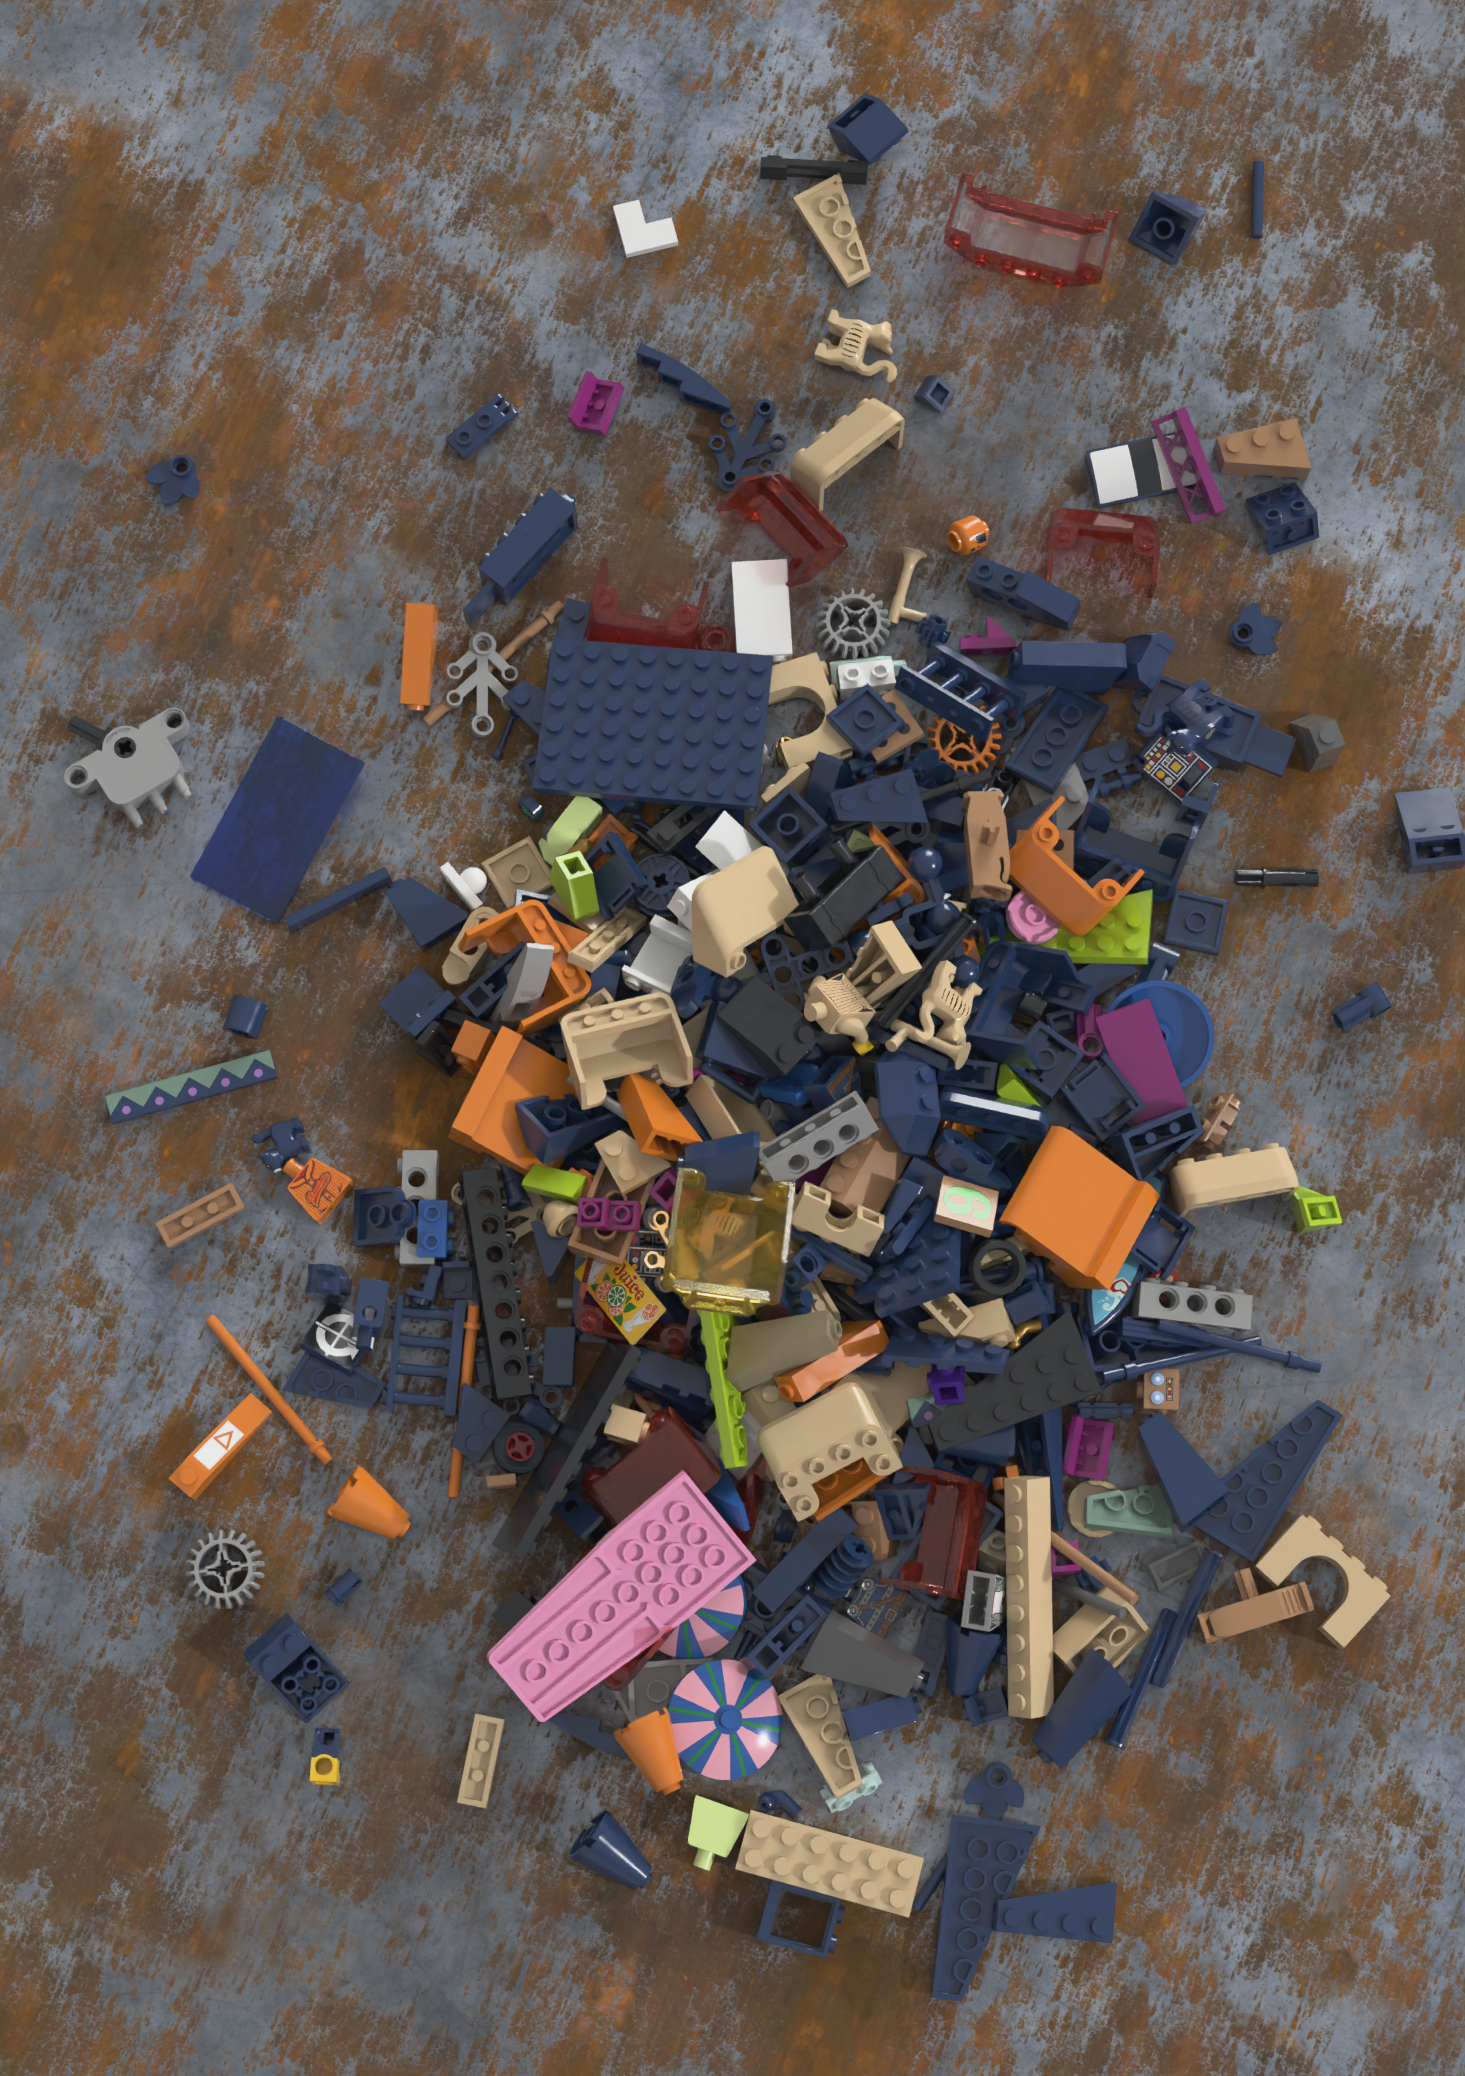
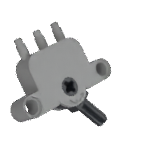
M169 708L141 724L139 729L132 726H120L113 729L108 726L106 731L77 716L70 719L67 727L69 731L97 745V751L74 763L64 773L65 782L74 794L84 796L102 787L112 805L116 809L125 812L136 828H140L143 825L137 808L151 800L159 813H165L167 807L161 794L175 786L184 799L191 797L189 787L183 779V765L171 746L187 736L190 731V724L181 709ZM173 720H182L180 726L176 728L169 727ZM130 749H132L131 753L126 752L125 754H123L124 750L130 751ZM77 776H85L83 783L79 785L73 784Z

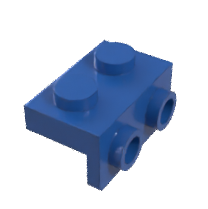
M798 1061L786 1075L776 1077L760 1085L762 1097L774 1099L776 1102L790 1103L793 1106H803L809 1103L810 1098L804 1089V1085L819 1070L818 1067Z
M448 1200L419 1201L417 1256L419 1258H435L436 1262H448V1255H453L454 1237H449V1226H454L455 1210L450 1209Z

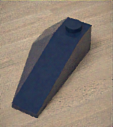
M617 1091L606 1092V1095L620 1103L616 1095ZM566 1094L564 1099L550 1100L549 1096H538L515 1104L516 1114L526 1147L542 1164L570 1155L613 1129L620 1121H625L602 1105L582 1110L579 1100L575 1098L574 1094Z
M1085 1316L1076 1317L1074 1321L1097 1379H1101V1371L1118 1368L1122 1363L1131 1361L1140 1363L1190 1351L1115 1340V1323L1120 1320L1118 1318H1115L1106 1328L1093 1337L1089 1335Z

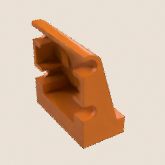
M502 1026L451 1127L448 1138L480 1154L482 1152L494 1156L498 1163L525 1176L535 1163L560 1170L566 1157L542 1164L526 1147L516 1114L515 1104L538 1096H549L550 1100L564 1099L566 1094H574L575 1098H578L575 1088L567 1083V1079L570 1076L568 1064L522 1038L523 1035Z
M1051 1126L999 1221L1002 1224L1016 1227L1017 1229L1013 1235L1036 1256L1050 1259L1047 1267L1070 1288L1109 1290L1160 1194L1148 1182L1136 1180L1072 1131L1061 1126Z

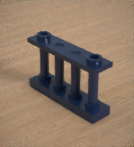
M938 640L931 644L926 664L918 671H914L904 664L900 666L894 687L984 743L988 741L994 718L1002 712L1013 719L1018 718L1021 715L1027 693ZM936 672L946 678V680L938 685L927 679V677ZM958 685L969 693L963 698H959L949 691ZM981 699L992 707L983 712L972 704Z
M398 1295L397 1302H392L391 1319L395 1320L389 1384L388 1388H383L382 1405L386 1406L388 1413H395V1403L432 1406L444 1410L446 1418L456 1419L466 1332L463 1324L467 1322L469 1305L466 1300H455V1306L449 1307V1310L406 1306L404 1295ZM404 1318L448 1321V1324H453L452 1336L447 1335L446 1338L403 1335ZM401 1346L443 1349L445 1353H450L449 1364H444L443 1367L400 1363ZM398 1375L442 1378V1381L447 1382L446 1393L428 1395L397 1392Z

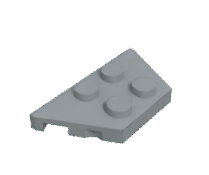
M1013 747L1010 749L1011 755L1017 747ZM1074 762L1053 795L1021 779L1032 806L1049 798L1055 801L1061 795L1065 798L1063 803L1057 808L1058 830H1069L1076 820L1083 815L1089 794L1076 762Z
M713 1657L625 1663L605 1679L629 1722L632 1723L657 1710L659 1712L667 1707L669 1697L678 1681L696 1666L713 1661Z

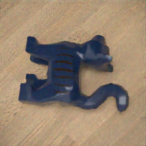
M1201 678L1188 686L1181 695L1172 699L1167 706L1154 713L1151 727H1145L1140 722H1137L1135 730L1139 735L1151 738L1158 735L1163 729L1164 718H1169L1181 729L1166 734L1170 740V746L1166 754L1170 755L1175 752L1177 755L1192 757L1197 744L1209 740L1217 729L1221 727L1230 729L1233 727L1235 714L1227 705L1215 710L1217 701H1212L1210 698L1206 699L1203 693L1211 689V686L1204 678Z

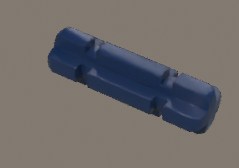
M1078 1402L1077 1416L1083 1419H1090V1416H1094V1419H1117V1416H1121V1419H1132L1134 1416V1405L1132 1402H1121V1405H1117V1402H1094V1405H1090V1402Z

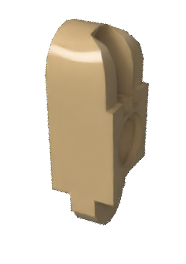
M489 907L475 909L465 922L449 950L450 954L442 966L443 977L450 986L459 987L464 983L467 984L492 951L486 941L477 945L478 950L473 955L461 953L459 947L465 931L481 924L484 919L489 920L499 915L494 909Z

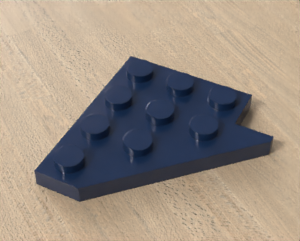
M934 1208L903 1252L888 1262L881 1264L869 1280L854 1294L855 1300L859 1305L875 1300V1312L882 1318L959 1291L961 1229L933 1221L936 1209Z

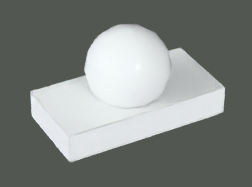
M449 862L440 867L442 877L472 912L475 909L484 907L482 901L476 896L477 893L482 892L487 883L486 875L481 869L470 867L459 875Z

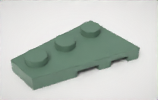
M1159 1485L1138 1486L1137 1489L1127 1491L1117 1490L1087 1496L1084 1500V1528L1170 1538L1172 1535V1513Z

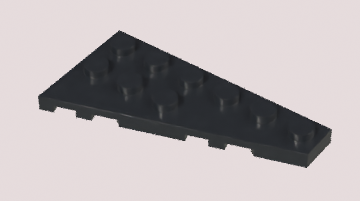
M1070 1310L1010 1357L1004 1374H989L965 1394V1403L952 1404L927 1425L937 1453L1102 1392Z

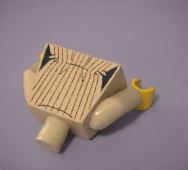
M843 973L827 981L823 976H816L808 990L809 998L805 1002L804 1015L808 1021L816 1020L828 1034L843 1033L853 1036L855 1041L852 1042V1045L861 1056H864L874 1048L873 1044L868 1040L869 1036L865 1027L875 1014V1010Z

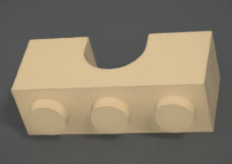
M805 1181L790 1209L789 1223L793 1224L800 1231H810L819 1235L821 1239L828 1243L842 1245L853 1254H862L869 1257L884 1230L885 1216L858 1204L851 1216L843 1219L836 1218L828 1212L832 1193Z
M612 1404V1413L606 1422L603 1432L605 1436H608L607 1440L611 1443L642 1452L644 1445L649 1446L653 1435V1429L650 1426L651 1423H649L647 1415Z

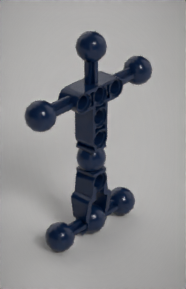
M929 847L917 848L910 854L907 861V869L910 876L916 881L922 882L928 901L906 908L901 912L900 919L893 922L907 945L916 951L939 944L961 919L959 916L960 910L955 904L949 902L951 894L943 892L938 878L943 868L942 858L936 850ZM927 910L926 925L937 936L918 942L914 937V927L909 923V916ZM776 929L761 937L760 954L766 972L754 976L770 988H773L782 998H785L788 994L798 996L800 1003L797 1009L802 1012L805 1006V996L800 982L840 969L848 962L849 965L854 964L858 957L856 954L859 948L864 946L869 937V930L857 929L847 939L842 940V944L836 943L830 949L809 951L791 958L786 942L777 935ZM776 940L779 942L781 950L778 955L771 956L766 952L765 945L767 941ZM960 943L948 957L949 962L957 967L955 974H952L954 979L950 986L966 989L971 983L977 984L981 972L977 961L971 956L965 955ZM838 948L843 952L844 959L840 964H834L830 961L828 955L831 949ZM808 957L813 958L817 963L816 971L810 974L803 971L801 965L802 961ZM778 967H785L789 970L790 979L788 982L781 983L776 980L774 974ZM734 976L720 977L716 982L711 998L712 1002L722 1001L727 1004L753 976L743 980ZM816 1043L799 1061L816 1065L819 1069L829 1057L820 1045Z

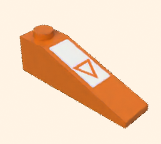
M250 1393L182 1462L169 1479L190 1498L196 1500L272 1414V1411Z

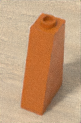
M406 603L400 703L407 704V710L423 711L424 705L431 706L440 612L439 607L431 604Z
M638 1073L625 1076L616 1095L640 1152L676 1162L678 1156L683 1157L686 1145L703 1142L654 1078Z
M880 1320L843 1321L841 1323L842 1336L839 1338L837 1351L774 1378L780 1395L786 1402H804L886 1349L889 1338Z

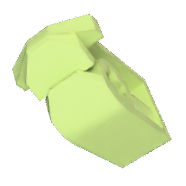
M576 796L547 834V840L541 838L538 842L544 861L552 866L555 858L566 855L578 839L586 838L603 819L602 807L589 797Z

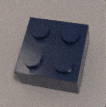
M790 786L748 824L753 834L765 846L774 851L777 859L789 871L797 867L832 834L828 824Z

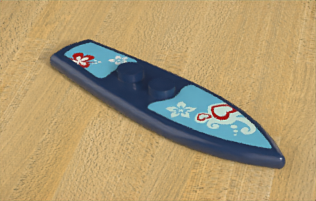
M1157 1172L1148 1183L1160 1194L1158 1199L1165 1203L1170 1180L1163 1173ZM1157 1214L1153 1215L1151 1218L1160 1224L1161 1217ZM1129 1255L1109 1290L1085 1289V1318L1089 1335L1092 1337L1106 1328L1120 1315L1132 1299L1139 1282L1142 1280L1146 1268Z

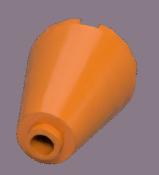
M357 1465V1468L349 1475L337 1493L336 1503L332 1502L327 1511V1515L334 1519L390 1539H395L397 1535L402 1538L411 1524L407 1521L409 1514L360 1465Z
M666 1707L659 1712L657 1710L628 1724V1727L622 1729L624 1734H622L620 1729L613 1732L617 1742L656 1793L663 1791L664 1795H667L681 1788L678 1782L684 1779L670 1714Z

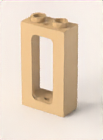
M700 1074L685 1094L713 1140L757 1131L760 1133V1147L777 1138L756 1104H749L709 1076ZM758 1156L755 1171L761 1172L763 1169L767 1171Z

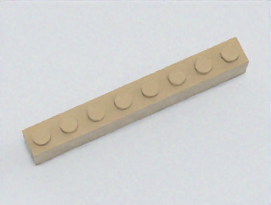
M1026 1475L1004 1478L1008 1716L1033 1719L1047 1716L1054 1705L1050 1477Z

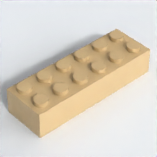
M751 1810L735 1869L909 1917L924 1858Z

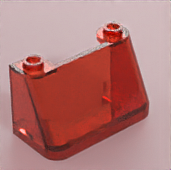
M671 1406L664 1411L657 1412L650 1421L651 1435L609 1470H606L603 1466L592 1467L581 1480L582 1487L615 1527L682 1470L703 1494L720 1479L721 1469L715 1453Z

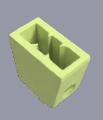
M696 1795L687 1843L698 1847L693 1865L710 1871L715 1854L727 1858L748 1820L749 1814Z

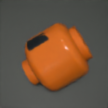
M967 516L950 525L949 532L947 533L948 544L954 552H958L960 555H969L986 546L989 528L978 517Z

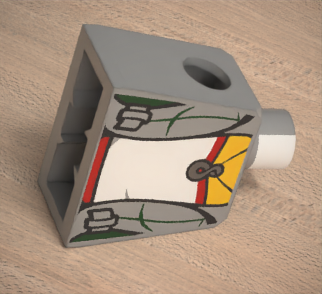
M968 1570L961 1627L990 1632L1005 1620L1007 1607L1006 1578L995 1574Z

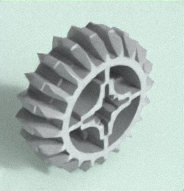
M851 587L848 595H845L844 591L840 589L838 591L839 598L831 594L829 596L830 603L823 602L821 605L823 611L817 613V619L820 620L816 623V629L820 631L818 639L825 640L823 643L824 649L833 647L831 655L835 656L841 652L842 660H846L847 655H852V659H857L859 654H861L862 658H867L868 651L875 655L878 652L877 646L883 647L885 645L883 638L889 637V630L886 629L890 627V620L886 619L889 613L888 610L881 609L883 607L882 600L874 602V593L865 597L864 589H861L859 594H854L855 590ZM848 607H857V608H861V610H859V611H853V610L849 609ZM838 613L842 624L838 626V631L834 633L830 622L834 615ZM872 617L876 628L869 637L864 626L868 623V619ZM848 622H853V624L857 622L858 627L854 628L852 626L851 628L848 626ZM853 638L858 642H847L844 640Z
M218 1530L217 1540L212 1533H208V1544L201 1539L197 1541L198 1545L202 1548L200 1552L195 1549L190 1550L192 1555L197 1556L196 1560H186L187 1565L194 1566V1570L185 1573L186 1577H195L196 1579L191 1581L188 1586L191 1589L200 1587L194 1594L196 1598H200L206 1593L203 1602L206 1605H209L215 1598L214 1606L217 1609L221 1608L223 1600H225L227 1609L233 1608V1599L236 1600L239 1606H242L244 1600L241 1595L244 1594L247 1598L252 1599L254 1595L249 1591V1588L251 1586L257 1590L261 1588V1585L255 1583L254 1580L255 1577L260 1579L265 1577L264 1573L256 1572V1568L265 1566L264 1561H255L256 1558L262 1555V1551L255 1550L251 1552L256 1542L251 1540L244 1545L247 1539V1535L244 1533L237 1540L235 1530H230L228 1538H226L224 1530ZM227 1545L238 1547L246 1556L247 1562H233ZM218 1548L216 1562L203 1568L207 1556L214 1549ZM225 1560L227 1565L238 1567L227 1571L226 1578L223 1577V1573L214 1571L224 1567ZM248 1571L243 1584L232 1591L235 1576ZM204 1577H218L223 1587V1593H216L211 1590L206 1584Z

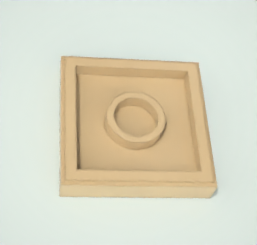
M530 836L481 863L508 910L513 908L514 894L517 889L542 894L553 888L548 878L550 869Z

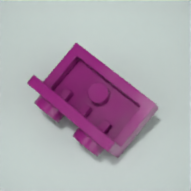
M586 371L582 381L579 383L574 401L569 408L567 419L579 432L606 435L625 387L620 382L597 379L592 372Z
M1073 1415L1071 1422L1068 1423L1066 1428V1438L1068 1440L1066 1451L1062 1453V1472L1071 1477L1104 1482L1114 1424L1083 1419Z

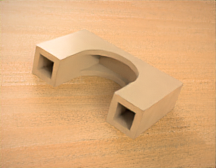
M817 652L773 665L769 705L792 698H805L816 703L825 716L820 727L814 732L780 743V755L786 772L803 761L810 767L812 772L819 751L844 762L852 760L853 748L826 721V715L837 707L835 701L838 700V695L834 684L829 685L826 677L829 676L826 662L824 660L820 661Z
M1301 1515L1252 1568L1275 1588L1304 1559L1321 1558L1333 1564L1342 1576L1344 1593L1339 1605L1317 1629L1337 1648L1342 1649L1389 1599L1390 1595L1386 1592L1388 1587L1376 1576L1371 1578L1364 1572L1365 1565L1356 1557L1352 1556L1349 1558L1342 1551L1344 1547L1333 1536L1328 1538L1320 1531L1322 1526L1309 1515L1306 1518L1304 1515Z

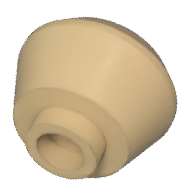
M564 1200L552 1201L544 1208L543 1221L548 1234L551 1237L558 1238L570 1234L577 1222L578 1207Z

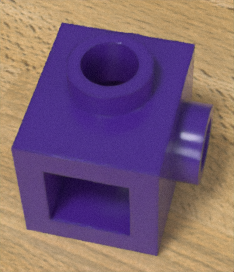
M931 1364V1372H927L926 1376L927 1386L929 1390L933 1391L935 1404L965 1403V1374L963 1366H956L949 1370L937 1369L935 1364Z

